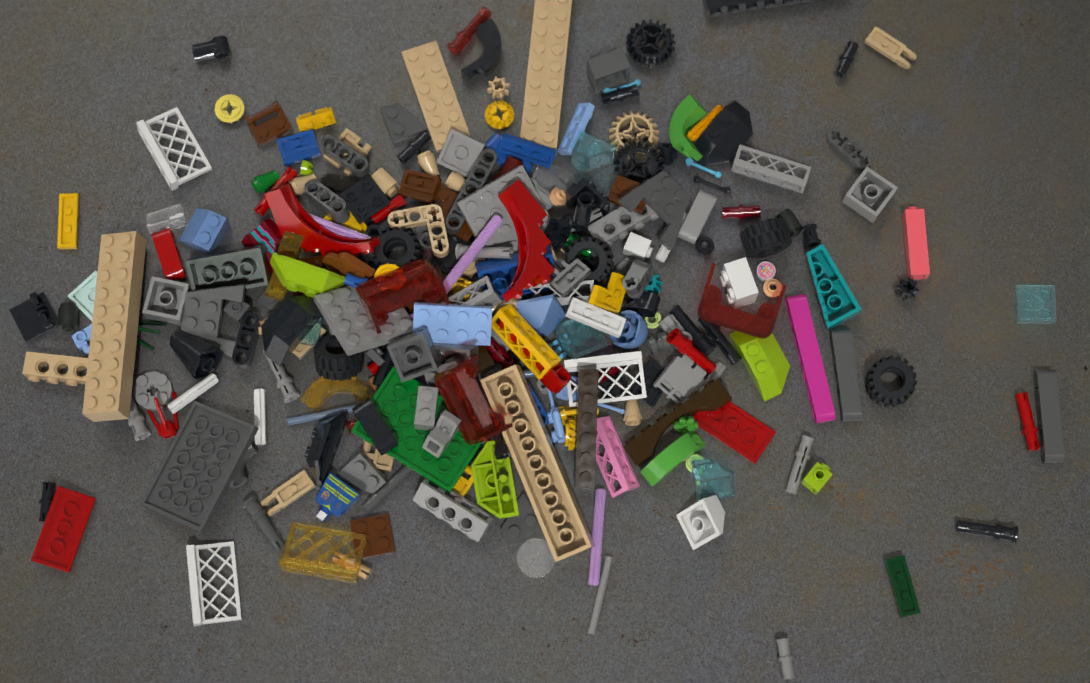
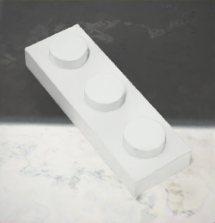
M574 297L571 299L565 317L617 338L621 336L626 319Z

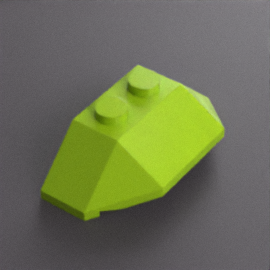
M274 252L270 261L282 286H285L290 291H299L305 293L308 297L314 298V295L344 286L345 276H340L311 264Z
M745 326L729 334L730 340L739 356L742 357L741 360L763 401L766 402L780 395L790 369V364L773 333Z
M488 441L471 465L477 504L499 519L519 516L510 458L496 460L494 455L495 441Z

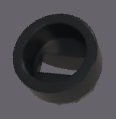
M585 257L581 260L582 263L591 269V272L596 268V260L594 258Z

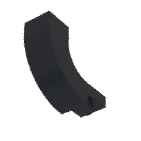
M491 18L476 27V35L485 49L478 60L461 70L462 78L465 82L477 79L480 73L486 79L494 72L500 62L502 54L501 36Z

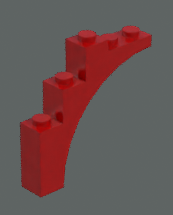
M519 179L498 195L513 221L519 246V260L515 277L510 287L502 295L506 302L512 298L514 300L518 299L524 294L522 291L524 288L527 290L531 286L536 287L540 283L543 286L551 279L550 275L555 271L543 256L548 251L546 247L551 241L539 228L544 223L542 219L548 214Z
M290 184L265 193L280 234L282 236L289 234V237L298 235L304 253L309 251L317 253L321 251L324 258L328 253L339 254L346 252L357 257L360 252H363L365 255L375 251L374 247L380 244L378 237L367 239L349 238L326 229L304 210L295 197Z

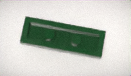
M905 555L885 559L884 562L900 618L920 614Z

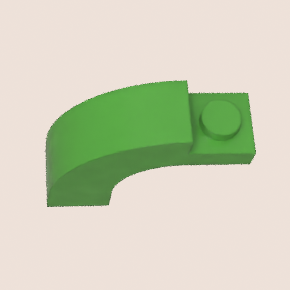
M689 94L679 104L671 118L669 137L671 144L683 155L685 154L688 158L693 157L698 161L703 156L693 144V141L687 138V134L707 112L700 102Z
M694 430L688 434L686 433L656 456L641 470V474L653 487L664 480L682 462L700 451L706 444Z

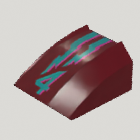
M271 218L264 220L249 234L245 235L241 241L244 248L265 245L271 274L275 273L270 264L273 252L290 258H294L297 253V249L285 235L282 236L277 225Z

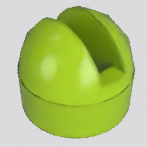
M302 160L300 175L312 174L313 164Z

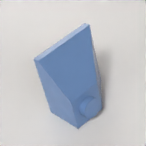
M553 294L517 301L520 315L541 338L549 336L566 315V311Z

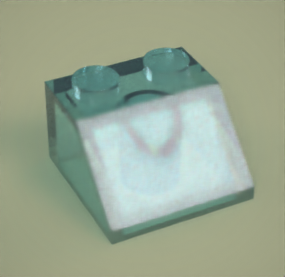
M581 132L572 150L571 164L581 171H591L609 165L615 160L616 147Z
M573 319L558 324L553 332L561 349L572 359H577L608 346L602 331Z

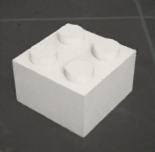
M746 257L724 264L719 280L721 286L726 288L727 294L725 296L728 304H732L733 309L755 303L759 292Z

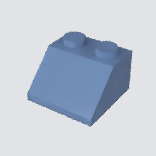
M196 208L179 242L207 255L213 254L220 245L230 223L226 217L211 210Z

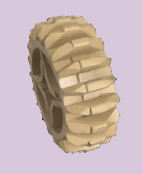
M632 110L629 112V115L623 112L622 118L617 116V122L613 121L611 124L613 128L609 129L611 134L609 135V140L612 141L611 147H616V153L619 152L620 147H624L623 142L631 144V141L634 139L631 135L632 129L637 135L635 140L637 144L639 139L645 140V138H649V146L652 147V145L659 141L657 137L659 130H656L657 124L652 123V117L647 119L646 113L640 116V111H637L636 115L633 114ZM630 124L628 130H623V132L619 133L624 126ZM636 124H639L644 128H639ZM638 152L640 155H646L645 153Z

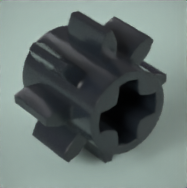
M661 143L658 149H655V151L661 150L660 156L664 157L662 163L665 166L671 165L674 159H677V150H675L671 143Z
M910 277L906 281L900 279V285L895 287V290H898L896 297L903 298L904 302L908 298L914 300V294H918L920 291L916 288L918 282L911 281Z

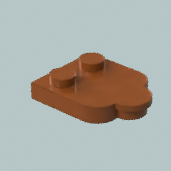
M346 252L339 254L328 253L322 260L323 264L327 267L326 270L346 277L349 272L362 279H369L375 271L374 268Z

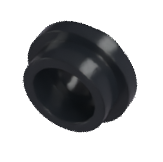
M701 237L697 240L695 249L700 255L707 256L713 252L714 242L709 237ZM706 244L708 248L702 249L701 245Z

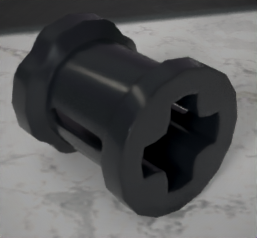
M809 224L800 228L804 235V246L806 248L821 244V240L817 236L816 224Z

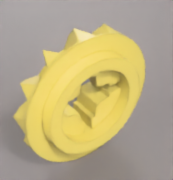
M224 95L215 104V114L224 123L229 122L232 124L234 121H239L240 117L244 115V103L236 95ZM229 103L232 108H235L232 110L231 115H229L228 111H225L228 109Z

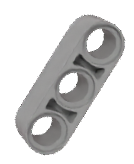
M700 189L677 237L695 245L718 197Z

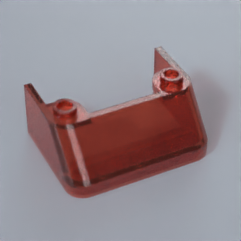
M426 259L417 260L356 287L361 304L377 334L382 333L379 326L384 325L389 319L388 313L423 299L425 302L436 303L442 299L446 305L450 304L441 276Z
M712 263L698 308L699 318L705 322L760 339L768 338L772 334L787 285L783 284L781 286L776 305L764 303L759 307L757 315L720 304L722 299L721 290L710 285L716 266L715 263Z
M477 355L434 375L435 384L450 413L461 420L458 428L469 445L487 441L513 427L512 423L505 424V419L501 413L498 414L495 411H491L475 379L478 371V366L475 363V360L478 359Z

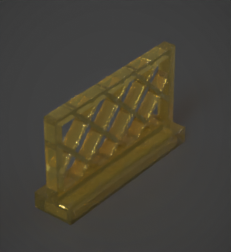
M291 523L282 559L280 558L278 566L284 572L358 584L360 577L358 573L367 536ZM295 529L303 530L306 535L296 541L294 538ZM317 532L322 533L324 539L314 544L311 536ZM334 536H341L343 542L333 547L329 540ZM309 539L313 546L303 552L299 544ZM353 539H361L360 546L352 551L348 543ZM328 542L332 549L322 555L318 547ZM346 545L350 553L340 558L336 551ZM297 546L301 554L296 558H289L290 550ZM316 550L320 557L315 561H309L306 555ZM335 553L339 560L332 565L327 564L325 558ZM351 556H354L356 559L354 568L346 567L343 562Z

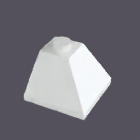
M717 495L704 498L676 515L693 550L723 534L725 511Z

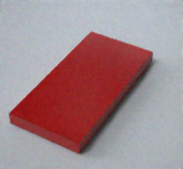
M732 402L727 403L717 411L696 412L693 416L694 421L698 422L700 429L754 465L776 434L774 430Z
M58 486L31 561L69 573L96 498Z

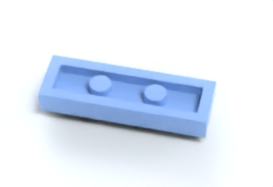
M590 102L578 103L557 150L559 154L574 155L578 143L585 133L586 125L592 117L595 107Z

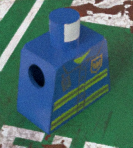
M329 473L315 499L316 503L321 506V509L315 516L322 522H325L331 514L339 519L361 499V495L332 473Z

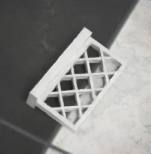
M177 107L145 122L144 120L136 122L138 133L171 191L178 189V185L212 170L211 165ZM176 114L179 119L177 125L167 122L168 117ZM154 123L162 124L161 131L152 130L150 125ZM165 126L175 128L173 136L163 133ZM178 129L187 133L186 140L176 137ZM161 137L171 140L169 148L160 145ZM174 141L184 144L182 151L172 149ZM187 145L195 147L194 155L184 152ZM170 152L180 155L177 163L169 161L168 156ZM183 156L193 159L190 167L180 164ZM195 160L203 162L206 167L196 169L193 168ZM178 168L189 170L187 176L179 178L177 175Z
M641 351L564 360V366L568 373L577 372L578 369H597L602 373L598 384L604 376L614 382L607 391L598 385V388L605 392V394L597 401V404L647 398ZM639 364V373L635 378L626 372L630 365ZM611 367H617L622 371L616 380L606 374ZM624 373L633 380L627 388H624L617 382ZM571 380L567 384L569 406L577 407V402L573 403L572 398L577 385ZM636 382L641 386L642 394L633 395L628 390ZM615 384L624 390L620 397H614L609 393Z
M234 541L195 546L186 545L193 626L242 620ZM222 547H230L231 554L226 560L217 554ZM207 549L212 553L207 562L199 558V550ZM214 556L224 562L217 571L208 565ZM225 565H228L233 571L228 580L219 573ZM205 567L215 573L208 582L201 577V572ZM216 575L225 581L219 591L210 584ZM227 584L233 587L235 591L230 599L221 593ZM207 586L216 592L210 602L203 597V591ZM218 595L228 601L221 610L212 604ZM229 603L236 608L237 616L228 617L223 613ZM209 606L219 612L214 619L205 620L204 612Z

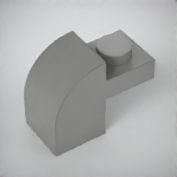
M444 410L435 428L428 434L422 448L439 458L458 432L461 420Z

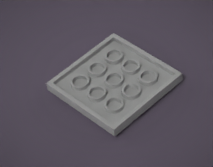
M523 165L515 167L456 202L475 239L495 214L503 219L501 225L484 247H513L514 253L519 252L513 221L507 209L498 198V195L518 179L548 214ZM549 214L542 219L544 223L539 227L543 232L546 230L551 219Z
M369 279L370 282L375 283L374 279ZM351 286L314 295L313 301L347 356L388 344L390 341L413 333V321L400 302L396 305L372 294L361 293L359 289Z

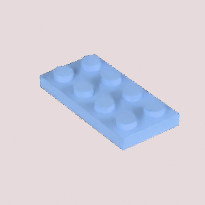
M414 302L413 333L426 328L432 343L491 345L492 306Z

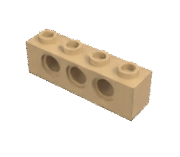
M26 351L22 374L32 382H40L41 379L47 380V383L51 384L66 382V385L69 386L86 385V375L80 377L79 374L83 369H87L88 358ZM45 365H49V370L42 373V368ZM64 367H68V372L61 375V370Z

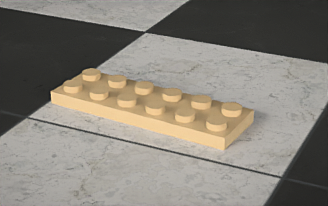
M437 41L402 51L401 53L436 153L441 152L451 128L470 136Z

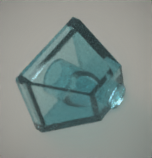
M700 459L691 462L696 502L713 495H717L718 499L735 497V472L712 459Z

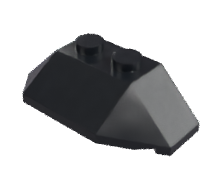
M733 101L724 107L695 142L694 145L703 156L696 162L702 166L729 162L737 153L739 145H744L753 135L750 112L737 101Z
M308 296L285 297L262 324L265 355L277 365L281 366L323 316L313 301L314 298Z
M345 411L319 423L318 427L313 429L311 447L308 446L305 452L307 464L320 488H322L329 475L349 418L348 413Z

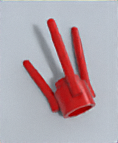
M176 392L172 393V401L176 399ZM155 397L154 402L161 419L160 425L151 410H147L157 428L159 436H162V439L176 436V430H179L177 412L173 414V423L171 420H165L159 401Z

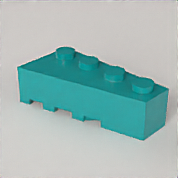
M824 244L807 252V264L828 332L859 315L862 309Z

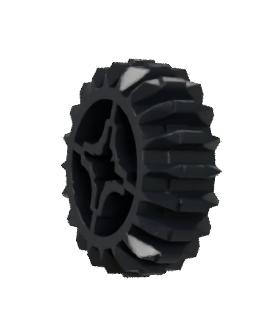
M643 19L641 25L636 23L635 28L631 27L630 29L631 34H627V53H631V59L636 58V64L642 62V67H645L646 64H649L650 69L653 64L659 67L660 62L665 65L666 59L670 60L671 53L675 51L676 41L673 40L674 34H670L671 28L665 29L666 24L659 25V20L656 23H652V19H649V23H646ZM641 36V46L637 47L636 40ZM664 40L666 46L661 51L659 44Z
M633 139L631 145L626 142L624 147L619 148L620 153H616V160L613 163L616 165L614 171L619 172L618 175L643 184L664 169L665 164L662 163L664 157L660 156L661 150L655 151L656 144L650 147V141L642 144L643 140L639 139L637 144ZM638 152L645 153L646 155H640ZM629 155L631 157V164L626 168L624 159ZM650 161H653L654 170L649 174L647 165H649ZM636 162L642 163V166H637Z

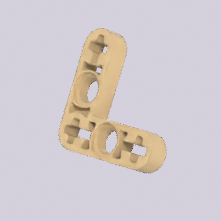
M430 204L398 210L389 214L388 224L391 229L398 227L400 230L401 227L408 229L427 225L433 254L438 258L448 255L449 243L442 209L439 205ZM431 211L436 212L437 221L433 222ZM417 213L421 217L418 221H412L410 216ZM398 217L399 220L398 224H395L394 218ZM440 227L443 231L441 234L435 235L432 233V229ZM441 240L442 247H444L441 252L438 249L437 241Z

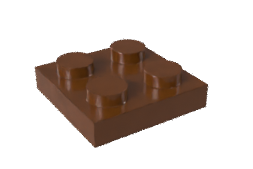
M389 513L350 521L356 559L360 560L396 553Z

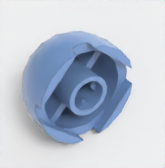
M622 311L620 316L625 318L626 322L619 338L610 334L609 336L618 347L627 350L636 349L646 341L648 336L646 320L635 311Z

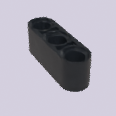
M248 312L243 316L233 350L232 360L239 369H247L251 366L259 339L258 327H260L261 320L254 312ZM251 319L257 320L254 326H248V322ZM246 337L252 338L249 344H243V340ZM240 356H247L244 362H238Z
M369 398L352 408L356 418L381 456L398 446L393 434Z

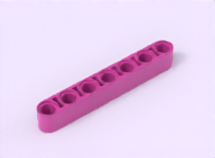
M804 293L785 297L789 321L814 421L816 424L833 421L836 419L835 410L806 295Z

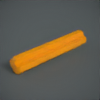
M721 105L715 106L688 132L687 138L695 141L724 107Z

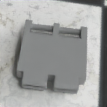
M681 354L680 357L676 355L653 383V386L659 387L668 399L671 398L674 402L679 403L680 401L677 399L679 398L682 403H685L689 400L688 396L694 391H698L706 381L704 376L707 372L698 364L691 367L694 361L686 354Z

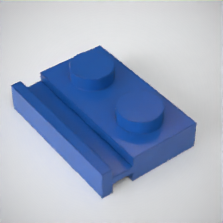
M313 129L277 139L285 167L302 162V160L321 156Z

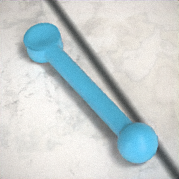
M636 79L632 83L619 87L605 88L604 94L617 91V88L624 89L635 85L640 86L641 81Z
M691 158L686 159L685 163L687 166L693 165L715 175L716 178L722 176L720 171H713L697 164Z

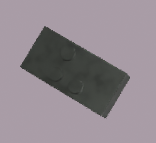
M264 244L191 257L185 261L192 291L246 284V289L269 285L272 282Z

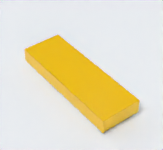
M78 193L59 194L58 249H78L80 200Z

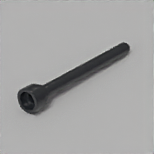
M477 372L475 378L480 394L483 395L486 407L496 427L495 430L491 428L496 444L494 455L496 460L506 459L511 456L508 446L503 443L496 417L480 381L484 379L483 374Z

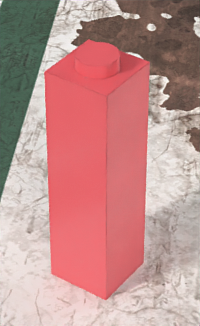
M916 206L908 207L902 214L907 279L908 277L911 280L927 279L930 275L924 209H918Z

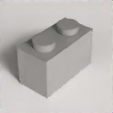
M418 386L414 421L415 429L432 431L435 428L438 388Z

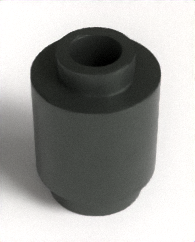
M785 209L776 216V218H782L786 221L791 238L801 233L800 228L802 225L793 211Z
M66 302L60 304L58 309V327L62 331L72 332L78 327V308H76L75 303Z

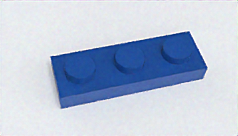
M506 133L502 134L497 146L498 152L549 169L557 151Z

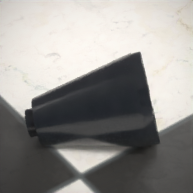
M182 331L175 332L170 337V347L196 380H203L210 375L209 372L212 369L216 370L223 356L218 347Z

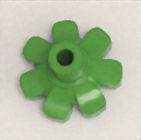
M688 415L680 417L679 422H674L673 424L674 431L681 433L682 436L693 430L696 431L698 428V422L694 421L693 417H688Z

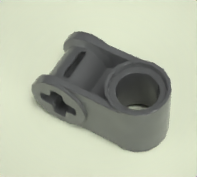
M428 226L410 228L413 235L416 236L422 251L426 254H432L431 245H424L426 241L430 240Z
M639 260L632 262L628 273L622 281V286L630 298L636 299L641 297L654 275L655 268L653 265Z

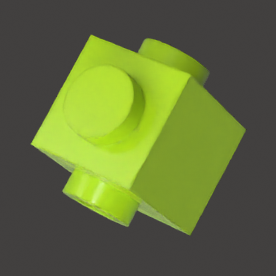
M817 462L802 480L801 484L817 495L833 475L830 472L831 469L826 464Z

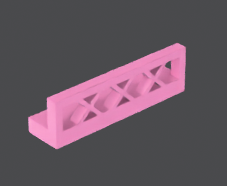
M610 416L597 418L596 461L612 498H615L626 491L640 487ZM600 444L605 448L604 455L599 452ZM607 461L612 464V473L608 472L606 468ZM615 479L619 481L622 487L618 491L614 487Z

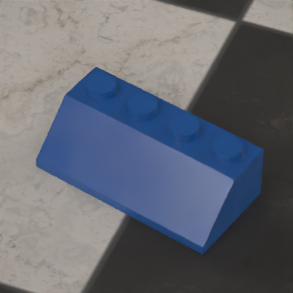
M548 245L546 247L548 251L543 256L555 268L553 255ZM519 252L510 254L513 255L512 259L494 258L475 263L478 279L480 280L488 276L494 290L500 295L502 301L504 300L502 295L510 287L515 277ZM550 275L551 279L548 282L554 279L552 275ZM487 284L481 286V291L483 292L488 289ZM543 287V289L539 293L549 291L551 289L549 287ZM530 289L522 290L524 292L522 297L535 294Z

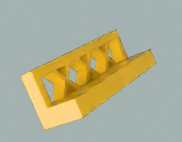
M511 304L499 309L493 316L491 328L539 380L550 369L560 363L562 359ZM498 318L504 323V328H500L496 323ZM510 333L517 337V343L510 339ZM523 348H527L529 350L530 357H527L523 353ZM536 362H540L545 368L542 372L536 367Z

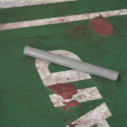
M605 556L588 634L595 635L613 561V557Z

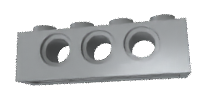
M647 204L644 208L646 211L644 215H639L634 211L629 212L625 208L619 207L589 225L586 233L589 237L599 238L606 242L607 246L611 247L614 241L625 239L629 232L634 229L636 231L640 230L647 221H654L659 216ZM626 218L630 220V223L624 225L621 223V220ZM607 228H612L614 230V233L607 234L604 230Z
M428 479L421 483L412 500L421 508L427 509L435 517L444 520L451 527L460 530L468 538L477 542L485 536L495 516L452 490L449 493Z

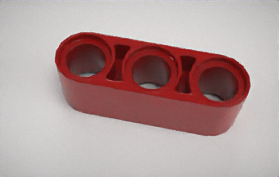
M170 227L151 233L165 278L173 281L186 278Z

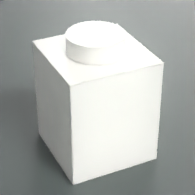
M630 232L623 248V254L644 262L646 257L650 258L653 247H651L652 240Z

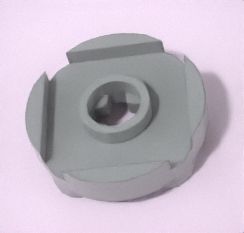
M155 371L147 372L137 377L133 388L134 398L137 403L151 411L157 410L154 402L155 397H157L162 409L171 400L173 386L164 374ZM154 386L158 389V392L151 396V393L148 391Z

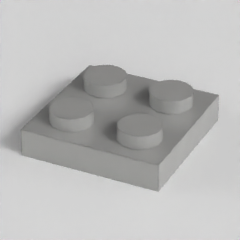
M451 128L436 163L468 178L486 144Z

